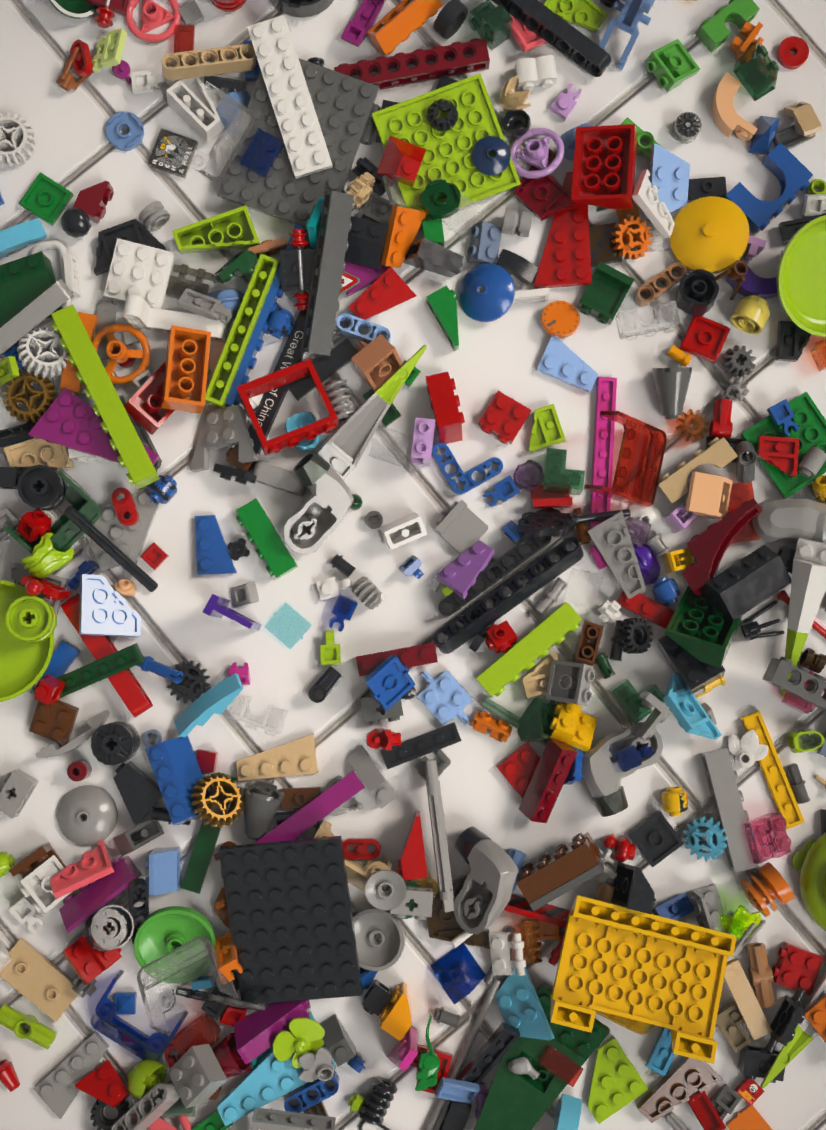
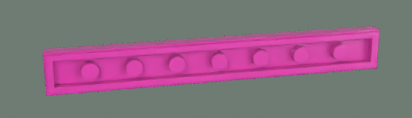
M597 377L590 514L610 511L617 378ZM605 520L590 521L589 530Z

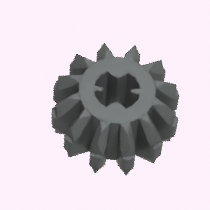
M735 345L733 349L729 348L726 351L727 355L722 357L726 361L722 364V367L728 368L725 374L732 372V376L736 377L738 375L739 378L741 376L743 378L745 374L749 375L752 373L751 369H754L756 366L753 363L756 357L750 356L753 352L752 350L747 352L746 345H743L741 349L738 345ZM736 359H738V361L741 360L742 364L739 365L740 362L737 364Z

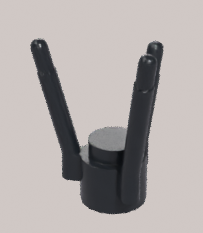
M777 600L743 620L744 623L740 624L745 639L750 638V640L785 633L783 630L759 633L762 628L779 623L780 619L760 625L757 621L753 622L754 619L778 603Z

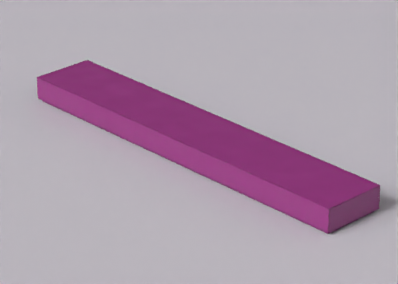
M353 770L258 839L255 844L294 840L364 789V784Z

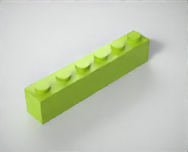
M564 602L475 679L491 697L493 695L499 696L506 690L504 686L507 683L513 684L521 677L519 675L521 671L531 669L535 665L534 660L539 656L541 658L545 657L550 652L549 648L554 643L556 646L566 639L564 635L567 632L573 633L581 626L579 624L582 620L568 602Z

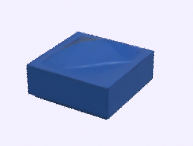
M116 992L114 1014L135 1015L137 992Z

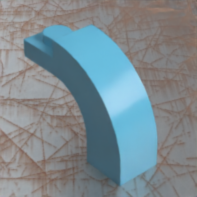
M562 1094L556 1105L553 1130H578L582 1099Z

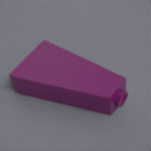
M309 1000L275 1002L266 1006L265 1010H258L244 1017L243 1020L236 1021L234 1023L236 1050L244 1063H250L270 1048L279 1032L284 1030L291 1032L289 1023L292 1019L310 1018L309 1008H311Z

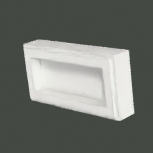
M549 288L515 291L512 304L548 300L550 295Z

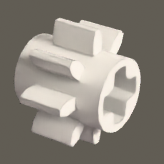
M606 600L597 609L600 612L597 617L603 623L609 621L612 624L622 614L619 611L621 606L615 600L612 602Z

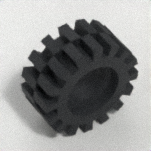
M628 618L619 623L621 626L617 627L619 633H616V636H619L617 643H621L619 648L623 649V652L627 654H641L648 651L647 648L651 646L649 642L653 640L650 638L653 632H649L651 626L647 625L648 621H644L643 618ZM634 631H635V634H636V639H635V641H634V638H633V632H634Z
M97 1100L91 1109L92 1115L90 1118L94 1120L93 1126L97 1125V1130H111L112 1126L130 1110L128 1108L130 1105L129 1101L123 1100L116 1106L118 1116L111 1120L107 1119L103 1114V1109L107 1104Z

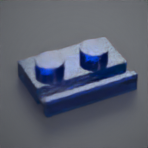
M259 128L242 156L240 164L266 178L282 150L284 142Z

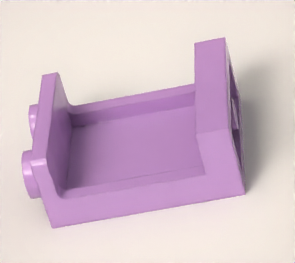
M418 417L415 419L411 464L430 466L435 419Z

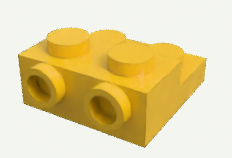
M565 702L557 703L553 713L556 715V718L554 717L550 724V729H552L551 738L588 753L591 748L597 718L582 713V706Z

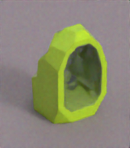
M815 730L788 732L789 747L793 753L814 751L825 742L823 735Z

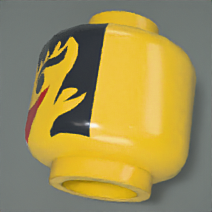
M666 787V791L661 793L662 810L669 812V816H682L681 812H685L688 809L687 792L682 790V787Z

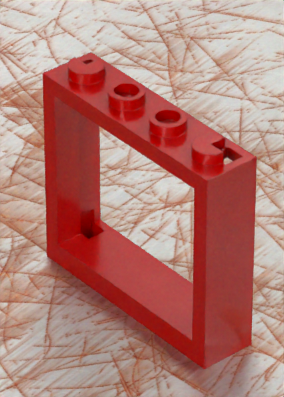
M311 359L237 386L238 396L265 456L273 452L277 454L286 447H295L301 441L315 439L319 434L324 432L330 433L332 429L339 427L338 417ZM310 375L329 417L267 441L249 398Z

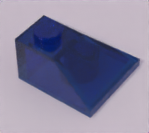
M464 943L453 948L430 965L453 1004H456L470 994L486 976Z

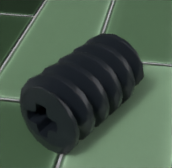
M380 1076L376 1077L379 1083L372 1082V1086L376 1090L369 1089L368 1091L372 1098H365L369 1105H362V1109L366 1112L358 1113L361 1119L372 1125L383 1123V1117L387 1114L386 1109L390 1108V1102L394 1099L393 1094L397 1092V1087L393 1082Z

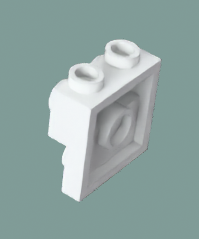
M54 855L20 881L22 885L19 888L26 898L30 895L34 900L32 906L38 913L43 912L46 914L70 894L68 893L58 899L53 895L50 879L64 869Z

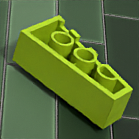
M246 205L172 231L181 254L246 249L260 245Z

